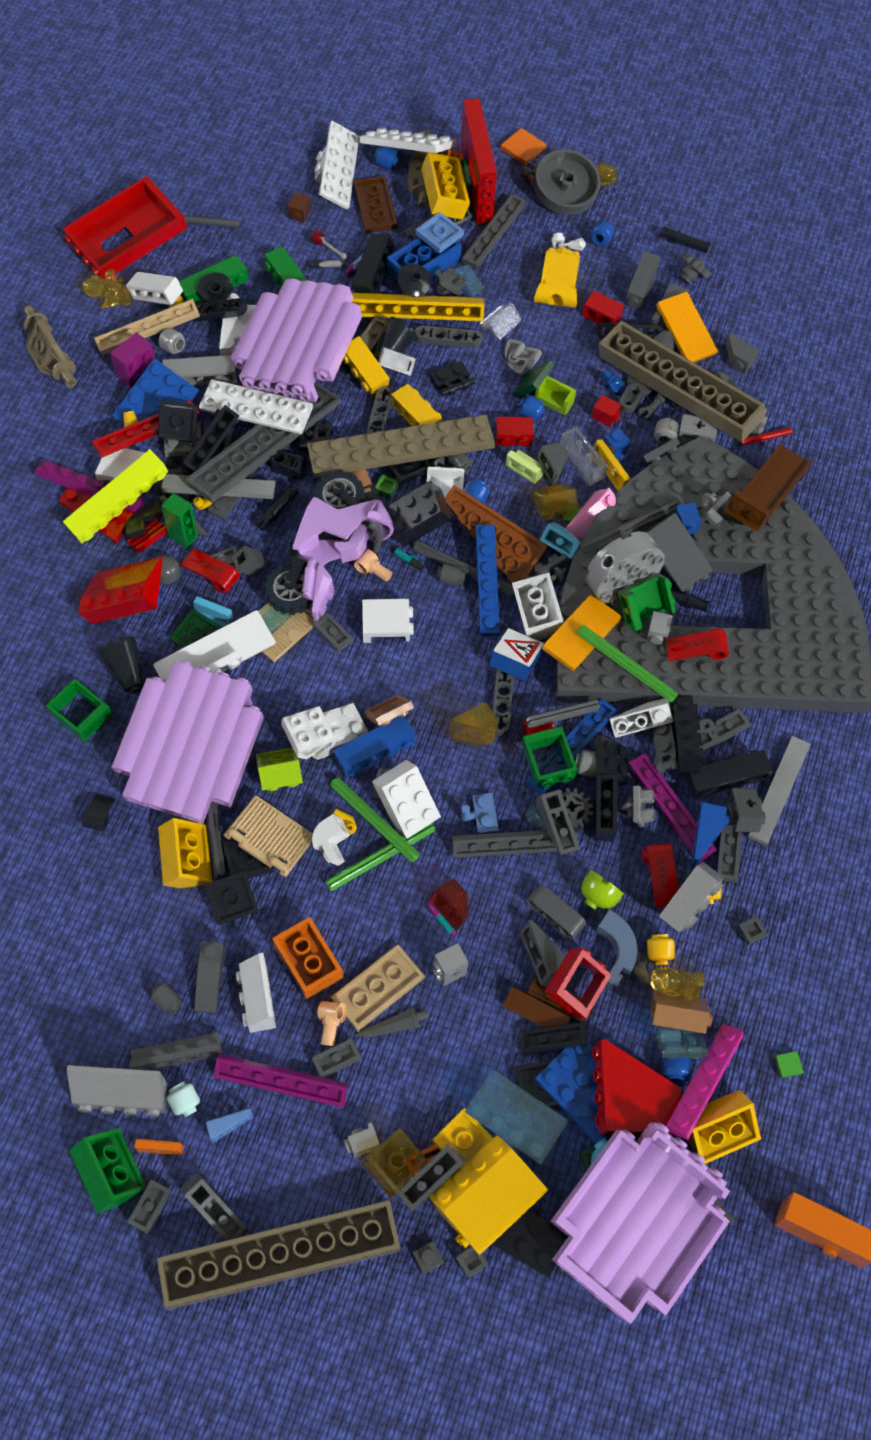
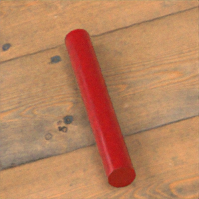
M788 427L750 436L743 442H740V445L744 446L792 434V428Z

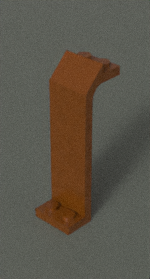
M783 442L780 443L743 491L737 490L734 493L728 507L724 510L757 532L763 528L798 481H802L813 462L811 459L809 461L805 460L784 447L785 443Z

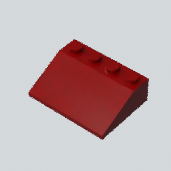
M157 557L97 572L80 596L78 614L91 624L157 609L163 558Z

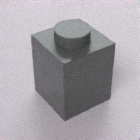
M243 546L232 556L236 571L252 577L266 567L261 551L248 546Z

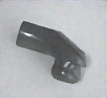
M635 962L632 972L637 982L641 985L658 988L660 978L650 976L643 962Z

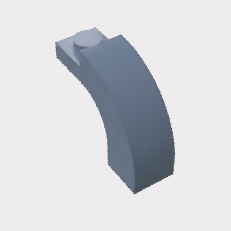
M611 910L608 911L596 931L597 934L608 940L616 951L617 960L609 972L611 977L605 985V988L608 990L611 989L613 984L618 986L623 975L627 978L629 977L637 958V943L632 929L622 917Z

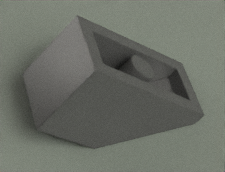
M732 333L728 335L725 348L730 366L746 374L756 362L760 350Z
M561 442L542 446L537 456L552 486L556 484L568 459V452L564 449Z

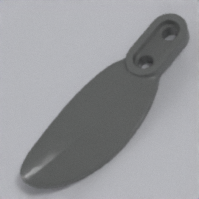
M663 331L653 338L667 348L674 350V340L671 332ZM628 374L627 388L619 401V404H621L620 410L626 413L635 411L642 398L654 389Z

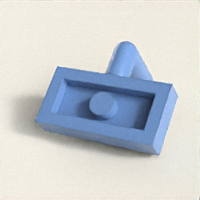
M493 793L472 795L474 812H470V807L464 805L461 811V819L463 821L475 820L478 834L498 833Z

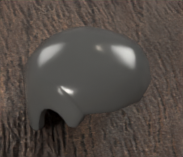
M171 555L159 556L163 558L160 584L168 585L176 582L181 575L177 559Z

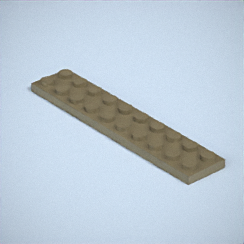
M487 415L307 443V448L315 478L327 476L329 473L334 474L336 471L345 473L495 448V442Z

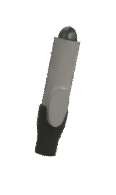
M341 260L310 262L311 268L341 267L344 265V262Z

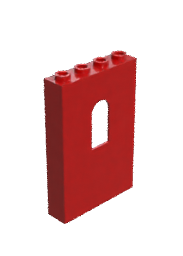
M480 99L463 100L460 153L463 154V158L468 160L471 181L468 189L476 225L489 224L494 214L497 171Z
M145 176L62 229L65 233L64 239L69 246H73L77 256L81 255L87 267L90 266L93 274L96 277L99 276L104 282L188 227L182 213L151 179ZM125 227L134 236L111 251H104L101 248L104 240Z

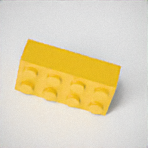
M428 152L421 169L431 214L436 215L441 212L446 217L463 219L470 202L459 158Z

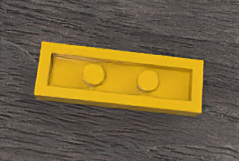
M603 439L597 440L591 454L619 491L631 478Z

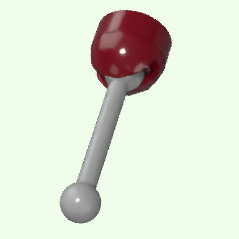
M314 231L310 239L311 242L316 245L324 244L340 255L341 259H346V253H341L327 243L325 235L321 231Z

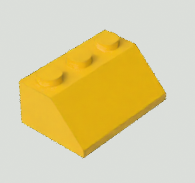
M172 818L159 826L163 886L187 888L212 883L207 825Z
M737 1090L707 1103L688 1138L693 1151L704 1158V1164L761 1140L753 1102L741 1090Z

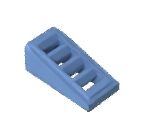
M244 1109L207 1121L206 1125L211 1142H216L253 1118L251 1109Z

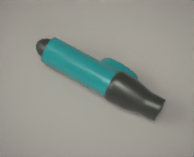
M399 548L393 549L396 556L413 568L420 571L424 569L425 566L414 555H408Z

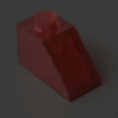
M455 879L437 887L429 900L449 924L458 931L468 918V894Z

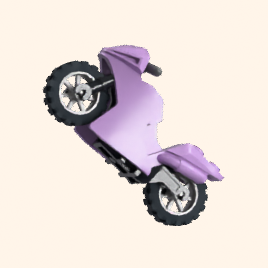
M336 471L334 474L329 473L326 477L320 479V483L316 484V490H314L315 497L312 498L306 508L301 524L297 528L295 540L291 539L290 541L291 548L287 551L291 560L290 563H287L285 566L283 564L278 566L279 568L273 569L271 575L267 576L265 593L270 606L272 605L275 611L279 610L281 614L285 615L286 613L295 615L298 612L299 614L303 613L307 608V610H312L314 621H318L319 617L323 616L326 611L328 600H331L334 595L332 577L325 570L324 565L336 559H339L342 563L359 559L366 549L367 540L369 539L374 541L372 551L377 554L380 551L382 541H385L392 535L394 530L393 522L382 501L374 499L365 502L362 482L358 481L355 475H350L349 472L341 473V471ZM326 497H331L333 499L328 502L326 500ZM278 589H279V590H285V591H284L283 593H281L280 595H278V593H277V590H278Z

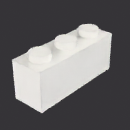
M137 272L126 285L132 298L135 300L172 305L183 292L176 277Z

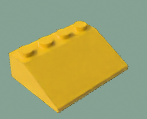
M496 1135L430 1195L429 1198L436 1211L480 1255L534 1205L548 1189L514 1150Z

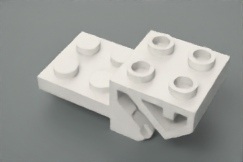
M354 703L326 712H322L320 706L284 717L281 722L296 756L302 759H308L311 756L315 759L330 756L334 749L368 733Z

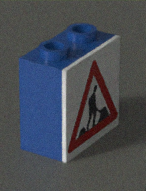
M508 628L505 634L499 637L496 647H492L489 657H491L489 666L526 681L539 660L544 643Z

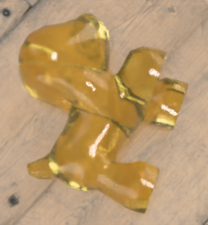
M113 269L106 272V279H102L97 274H92L83 283L85 294L93 298L103 297L104 303L101 306L103 309L117 305L132 304L123 277L116 279Z
M671 967L658 968L652 972L651 986L656 991L662 992L665 995L673 997L682 995L686 1000L692 1001L693 996L700 997V989L704 985L705 974L703 972L689 973Z

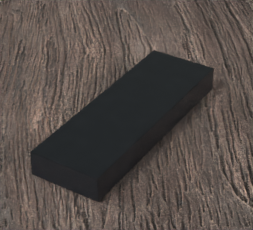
M584 1022L519 1031L521 1053L523 1055L588 1046Z

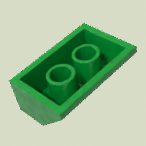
M119 1128L84 1137L69 1151L97 1214L118 1207L143 1193L147 1188Z

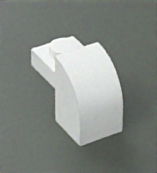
M332 814L315 828L312 837L313 847L323 853L328 863L339 866L345 860L337 844L349 837L350 834L342 818Z

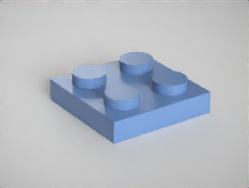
M439 212L418 227L416 235L438 253H441L464 236V230Z

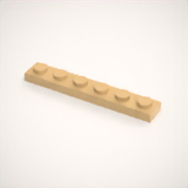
M193 299L94 339L101 355L112 352L136 332L143 338H147L165 329L200 317Z

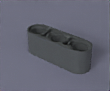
M540 884L526 899L529 907L570 940H573L586 925V921L581 915L544 885Z

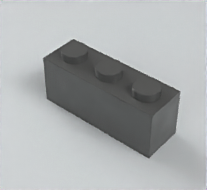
M449 1144L397 1194L410 1210L414 1211L454 1175L467 1160L453 1144Z

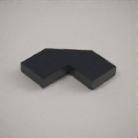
M160 501L141 506L125 523L128 539L147 534L145 522L163 517Z

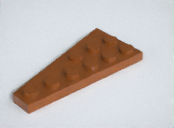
M453 485L445 496L448 509L475 541L476 525H495L497 568L510 584L526 579L548 545Z

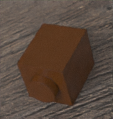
M295 192L288 205L289 219L305 223L311 211V196Z

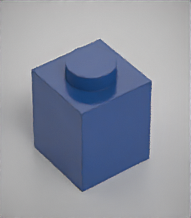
M620 428L604 435L603 439L616 459L627 453L630 440Z
M695 502L677 505L675 513L688 533L698 532L701 518Z

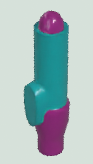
M433 901L429 902L427 906L430 908L433 916L437 918L449 935L455 936L456 929L447 919L448 915L441 907L436 906Z

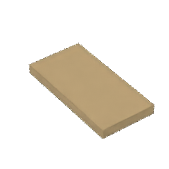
M397 944L330 998L333 1002L345 1004L347 1010L346 1019L358 1032L425 979V975Z

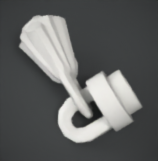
M554 233L553 237H551L553 249H556V244H558L557 247L560 248L564 246L582 251L586 245L582 238L564 243L565 237L562 233Z

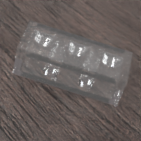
M577 426L562 433L560 442L568 452V459L587 484L590 486L604 479L607 464Z

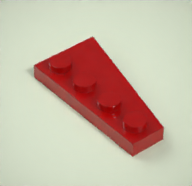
M67 487L59 502L66 509L74 513L92 496ZM123 509L119 516L111 519L105 528L99 529V532L109 537L117 545L126 531L125 523L134 512Z

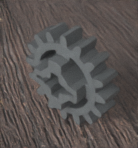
M566 788V792L563 793L561 791V794L565 801L564 803L572 826L582 830L584 824L588 825L589 818H592L593 812L591 811L593 805L589 804V797L584 798L585 792L578 794L576 788L573 792Z

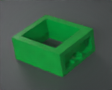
M76 679L66 684L63 690L57 696L52 697L46 705L49 714L83 743L112 716L110 707ZM79 694L96 709L76 727L59 712Z
M562 727L523 736L522 747L537 788L541 786L544 788L550 787L560 781L569 782L576 777L577 766ZM558 743L567 769L541 776L532 750Z

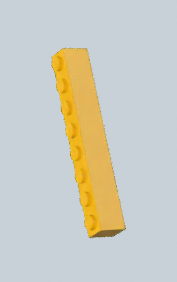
M352 293L353 300L351 303L359 305L362 317L390 318L393 316L396 318L484 321V298L412 297L409 295Z

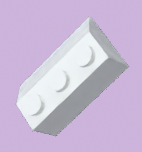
M549 573L512 583L526 636L535 640L544 639L561 627L564 621Z
M259 953L240 963V971L236 972L238 985L242 984L243 992H239L241 1006L245 1005L246 1013L242 1014L244 1027L248 1026L250 1033L276 1028L264 954Z

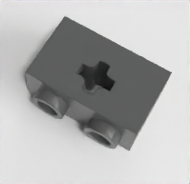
M732 788L728 806L734 829L737 832H760L762 824H765L766 815L762 811V801L758 797L756 789Z

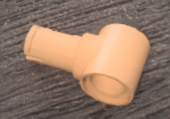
M365 549L360 558L354 562V567L360 573L365 575L368 572L375 574L386 582L393 573L379 564L377 555L369 549Z
M322 1001L319 1004L318 1018L323 1024L321 1045L335 1046L337 1026L346 1018L347 1010L344 1003Z

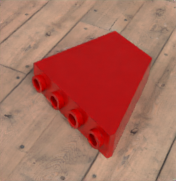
M601 1039L596 1043L592 1050V1057L596 1064L593 1078L597 1084L594 1100L595 1104L598 1105L596 1127L599 1128V1135H613L616 1130L624 1131L625 1129L634 1136H641L649 1123L657 1124L660 1122L666 1126L682 1098L681 1088L609 1041ZM668 1132V1134H670L673 1138L679 1137L675 1134Z

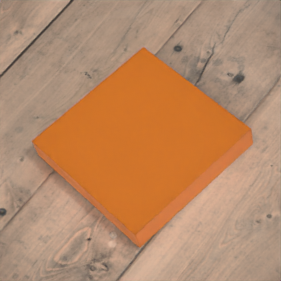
M521 128L502 143L500 149L523 165H526L546 148V143Z

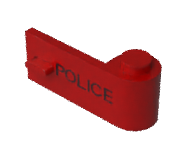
M195 548L180 564L181 567L210 580L213 587L222 594H226L241 577L240 573L236 571L235 565L224 563Z
M720 628L666 639L669 662L708 654L713 660H720L729 656L726 632Z
M671 843L646 845L644 850H641L642 862H646L650 868L655 908L666 907L678 891Z

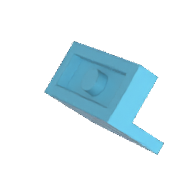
M198 596L195 598L193 603L197 612L221 627L232 623L233 614L231 609Z

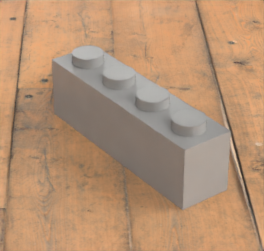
M232 355L163 360V365L193 386L209 385L211 380L229 384L237 383L236 368L231 359Z

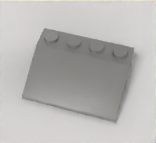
M67 1066L71 1101L78 1108V1111L91 1112L92 1109H101L100 1112L113 1114L114 1110L123 1111V1114L137 1115V1112H146L145 1115L158 1117L159 1113L166 1114V1097L169 1093V1085L160 1071Z

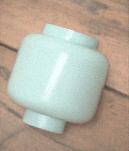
M183 1081L168 1090L169 1094L166 1100L175 1115L183 1114L184 1117H187L197 1111L195 1106L199 1104L200 1098L191 1083L185 1084Z

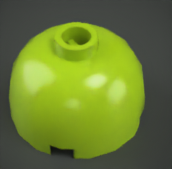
M592 870L587 873L582 882V894L587 899L585 903L594 910L597 907L610 909L616 906L624 895L612 883L607 882L602 876Z

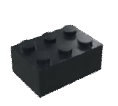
M432 481L425 483L385 507L393 522V537L404 546L411 544L452 520L442 489Z

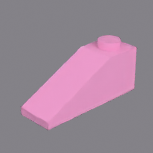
M606 488L595 491L566 527L579 541L584 538L602 509L616 504V497L611 489Z

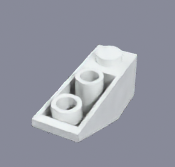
M662 698L610 718V723L615 738L671 723L673 722L674 715L670 702Z

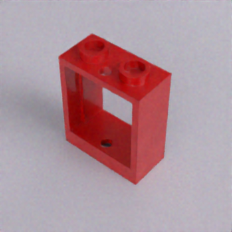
M584 948L569 949L544 992L573 1017L586 1019L610 979L611 974L605 969L606 966L603 963L595 961L591 957L592 954ZM580 962H582L595 976L581 1000L578 1001L565 990V987Z

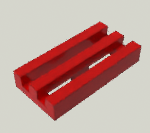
M157 519L146 526L147 534L127 540L129 546L138 553H141L168 533L166 526H163L161 522L159 523Z

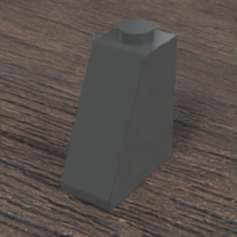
M648 252L643 253L627 291L625 304L641 310L655 283L661 257Z

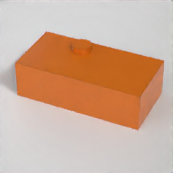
M795 1192L783 1199L774 1223L775 1226L823 1249V1253L832 1258L838 1256L860 1268L871 1264V1229Z

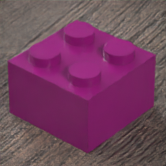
M137 332L110 352L116 377L130 388L136 384L154 359L152 344Z

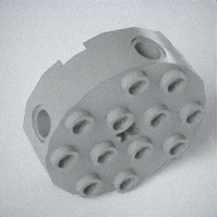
M647 532L630 533V537L623 540L620 537L599 551L587 568L589 573L585 576V579L599 600L603 603L615 605L620 602L619 590L660 572L664 565L665 554Z

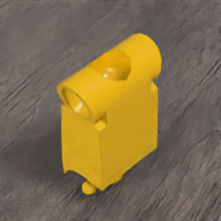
M564 246L557 249L551 247L546 251L542 279L535 293L534 303L576 308L577 292L575 285L580 260L578 251H571Z

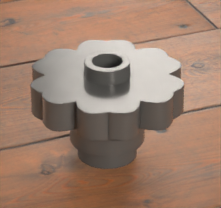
M687 252L681 256L687 264L681 270L680 276L688 283L695 281L699 275L708 279L712 274L703 266L704 262L700 258H694Z

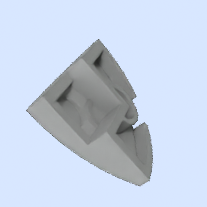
M508 339L505 346V358L508 359V366L520 375L526 374L542 355L540 349L527 347L524 342Z

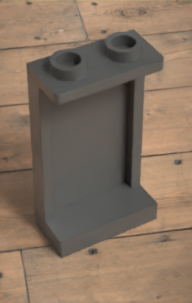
M676 513L670 514L646 531L665 554L663 567L675 583L676 591L684 593L694 588V583L698 580L699 582L704 581L709 577L708 573L713 571Z

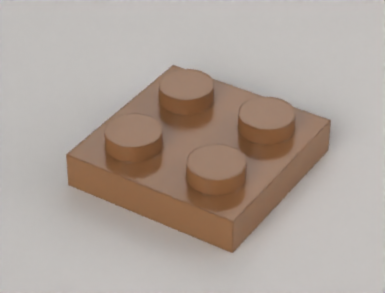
M397 694L363 712L366 719L378 726H384L397 716L407 715L414 706L411 700Z

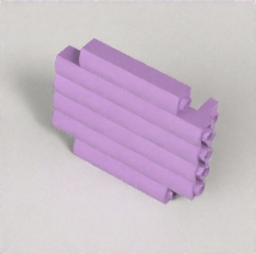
M286 279L278 295L270 292L262 293L231 356L235 368L242 369L239 378L243 387L305 402H316L318 399L314 387L316 379L333 382L362 318L359 305L351 303L353 295L350 287L342 284L332 285L325 282L315 283L309 280Z
M187 661L174 662L166 683L159 677L146 679L112 768L117 773L130 776L122 795L125 801L203 824L211 802L228 807L232 806L264 717L259 708L252 706L250 696L253 689L248 680L244 678L231 679L230 675L224 672H219L218 674L211 673L209 668L203 666L195 668Z
M660 1122L657 1124L649 1123L636 1142L634 1141L635 1136L625 1129L624 1131L616 1130L551 1220L556 1227L569 1236L552 1260L618 1317L629 1324L633 1322L645 1303H648L660 1314L667 1315L730 1222L724 1217L725 1212L718 1206L713 1205L717 1198L725 1199L730 1193L725 1187L727 1182L722 1179L723 1175L717 1169L709 1168L705 1165L704 1158L699 1154L691 1153L687 1150V1144L678 1137L674 1139L668 1134L669 1129Z

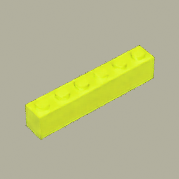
M149 449L66 518L63 523L82 544L85 541H89L99 529L105 528L111 519L119 516L123 509L133 504L142 493L148 492L154 483L162 480L166 473H168L166 466Z

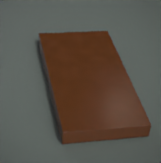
M386 176L353 180L365 233L398 229Z

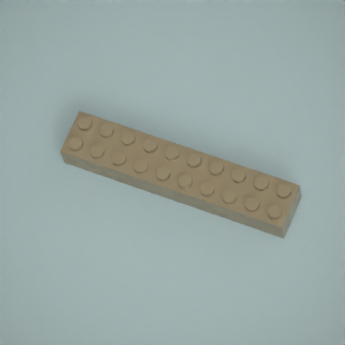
M620 321L599 343L600 358L740 442H743L765 417V404L623 321Z
M390 1200L159 1257L157 1261L164 1306L167 1310L400 1252V1244Z

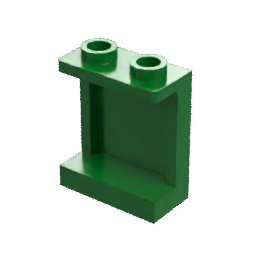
M656 573L618 591L626 626L634 631L642 629V622L652 618L653 611L660 613L667 611L671 614L676 612L674 606L676 603L670 588L672 585L669 578Z

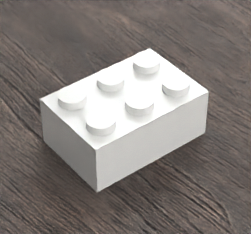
M405 760L372 781L396 831L406 839L441 817L417 766Z

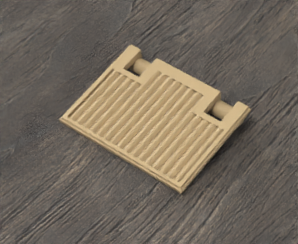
M278 590V595L283 593L285 590ZM269 602L263 606L258 612L276 644L262 651V653L275 663L313 628V623L316 621L313 619L312 610H307L306 608L303 613L299 614L298 612L295 615L286 613L285 615L281 614L279 610L275 611Z
M255 795L225 832L224 837L229 840L232 837L239 842V847L270 868L272 866L276 867L281 871L280 875L287 877L312 843L313 833Z

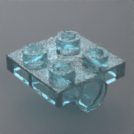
M663 1026L655 1028V1036L662 1057L670 1059L677 1057H689L692 1059L707 1057V1047L701 1033Z

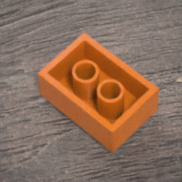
M310 917L272 938L275 949L305 999L312 997L343 978L342 968Z

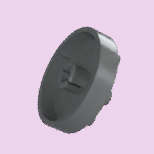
M568 149L555 150L545 155L540 160L533 178L534 191L540 202L547 209L563 215H576L589 209L593 205L601 186L600 174L595 164L585 155Z

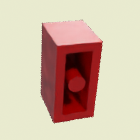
M593 291L584 304L582 316L598 324L600 322H619L623 315L624 305Z
M533 417L496 418V446H532L534 436Z

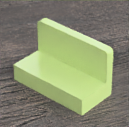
M511 450L507 454L506 466L532 483L536 484L545 474L541 464L522 451L518 450L515 453Z

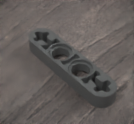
M418 326L415 329L417 334L415 340L421 344L473 349L479 348L482 344V334L475 330L434 326ZM437 334L444 335V337L440 339L435 336ZM453 336H460L461 339H460V340H454L452 337H453Z
M381 387L377 390L366 434L385 431L391 408V394L393 393L389 387ZM386 394L385 401H382V397ZM383 407L386 411L378 412L376 409ZM378 421L381 422L382 425L376 427L373 425V423Z
M497 669L491 731L494 735L502 737L508 733L510 726L514 676L508 674L505 682L503 681V671ZM500 688H507L509 693L501 695L498 690ZM499 705H504L508 710L501 713L496 708ZM499 719H503L502 730L498 729Z

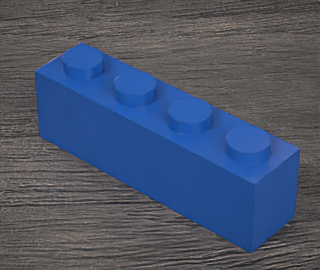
M405 716L397 717L391 720L389 724L380 726L334 749L333 757L345 778L350 775L355 776L365 767H372L379 760L385 757H392L398 750L411 747L415 742L416 733Z

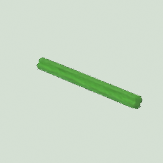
M582 625L578 629L577 635L668 701L673 702L678 693L587 626Z
M338 777L332 780L330 786L410 862L418 859L419 852Z
M431 823L407 839L404 836L402 837L412 845L433 833L435 826ZM390 843L326 880V885L330 891H333L399 853V851Z

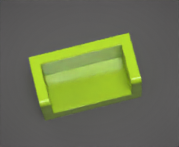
M548 375L535 392V397L542 400L545 406L563 415H566L573 406L576 395L575 389Z

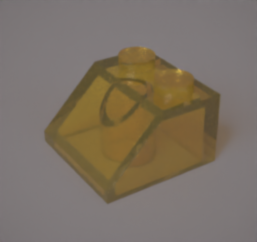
M566 483L530 491L538 515L543 519L545 518V520L555 519L556 515L561 514L562 516L572 515L573 511L579 510L576 489Z
M484 702L452 718L450 721L449 737L453 741L477 747L483 744L488 745L496 738L498 720L488 704Z
M399 1128L369 1153L362 1165L392 1200L429 1161L402 1129Z

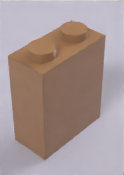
M653 990L650 1005L653 1025L706 1034L707 1026L711 1027L712 1013H710V1006H707L705 998Z

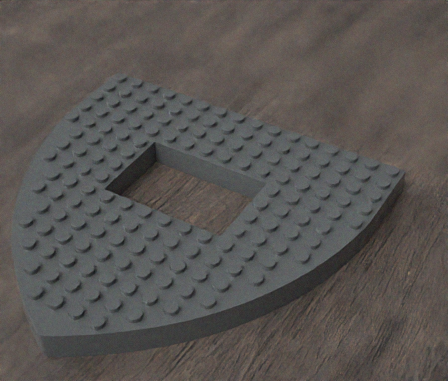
M705 437L694 439L678 447V450L661 457L660 460L649 465L626 483L615 494L616 504L602 509L588 529L581 544L672 501H678L679 505L695 502L698 513L701 516L708 509V507L704 509L701 506L703 503L701 497L705 493H716L717 499L728 491L731 494L728 500L731 501L734 493L737 490L742 492L759 470ZM787 495L759 532L728 513L724 515L718 509L717 512L723 519L717 525L713 526L705 520L701 522L698 532L690 534L713 569L710 573L761 575L765 629L670 625L668 638L664 637L662 644L657 645L646 641L651 618L641 623L642 629L634 631L626 626L620 602L615 605L604 603L622 616L621 620L604 639L678 693L677 697L693 696V704L697 703L698 707L869 713L871 711V655L869 637L857 594L843 564L826 537L808 514L789 495ZM667 516L651 524H648L634 532H646ZM630 533L621 537V539L630 537ZM580 544L570 566L560 601V611L564 622L590 594L597 598L586 582L585 576L589 573L587 568L592 559L608 544L589 553H583ZM714 628H720L726 632L729 648L728 657L713 660L708 654L669 662L666 639L706 632ZM594 648L574 672L555 659L556 701L586 702L596 699L599 702L603 699L607 703L646 704L664 698L597 648Z

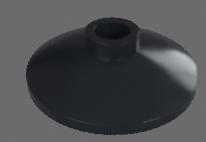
M418 264L403 266L397 277L401 290L412 297L425 295L432 283L429 272Z
M210 273L204 276L198 284L199 295L208 302L226 300L233 291L231 279L222 273Z

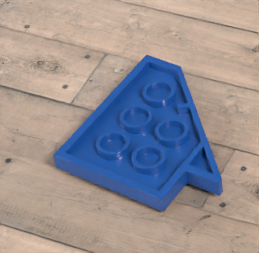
M154 358L112 414V417L124 425L123 413L134 411L139 422L159 414L161 400L179 403L191 400L192 402L198 395L199 390Z
M587 1041L588 1046L564 1049L535 1080L544 1091H547V1094L554 1101L558 1102L559 1107L596 1145L609 1135H599V1128L596 1127L598 1105L595 1104L594 1097L597 1091V1084L593 1078L596 1064L592 1057L593 1046Z

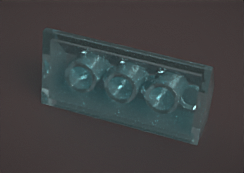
M494 1070L486 1078L465 1111L466 1114L539 1164H542L569 1121Z

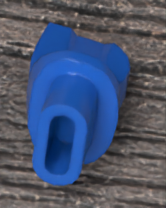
M609 370L600 376L605 382L603 385H607L613 394H619L627 388L618 375H613Z

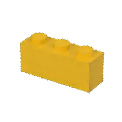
M358 336L353 339L346 351L343 362L345 364L348 363L355 378L358 377L361 381L360 384L365 392L368 391L370 396L377 393L379 388L389 386L390 378L361 337Z
M409 384L391 394V406L411 426L442 422L440 413L435 411L429 402L424 400L418 391Z

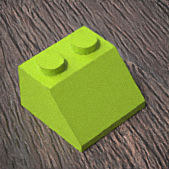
M293 747L256 754L262 791H275L279 787L284 786L296 787L303 783L299 759Z

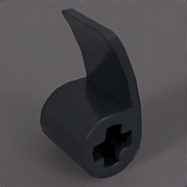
M96 794L84 813L82 826L104 832L109 820L108 811L116 801V798Z

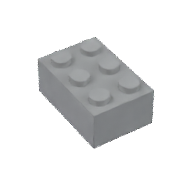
M704 862L697 865L659 917L679 933L684 929L688 931L698 920L696 917L697 913L704 911L711 903L708 900L709 897H713L723 887L721 881L724 877Z

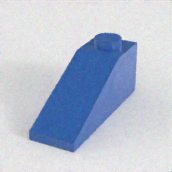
M702 802L697 815L691 867H695L720 835L722 829L727 827L729 815H726L727 807Z

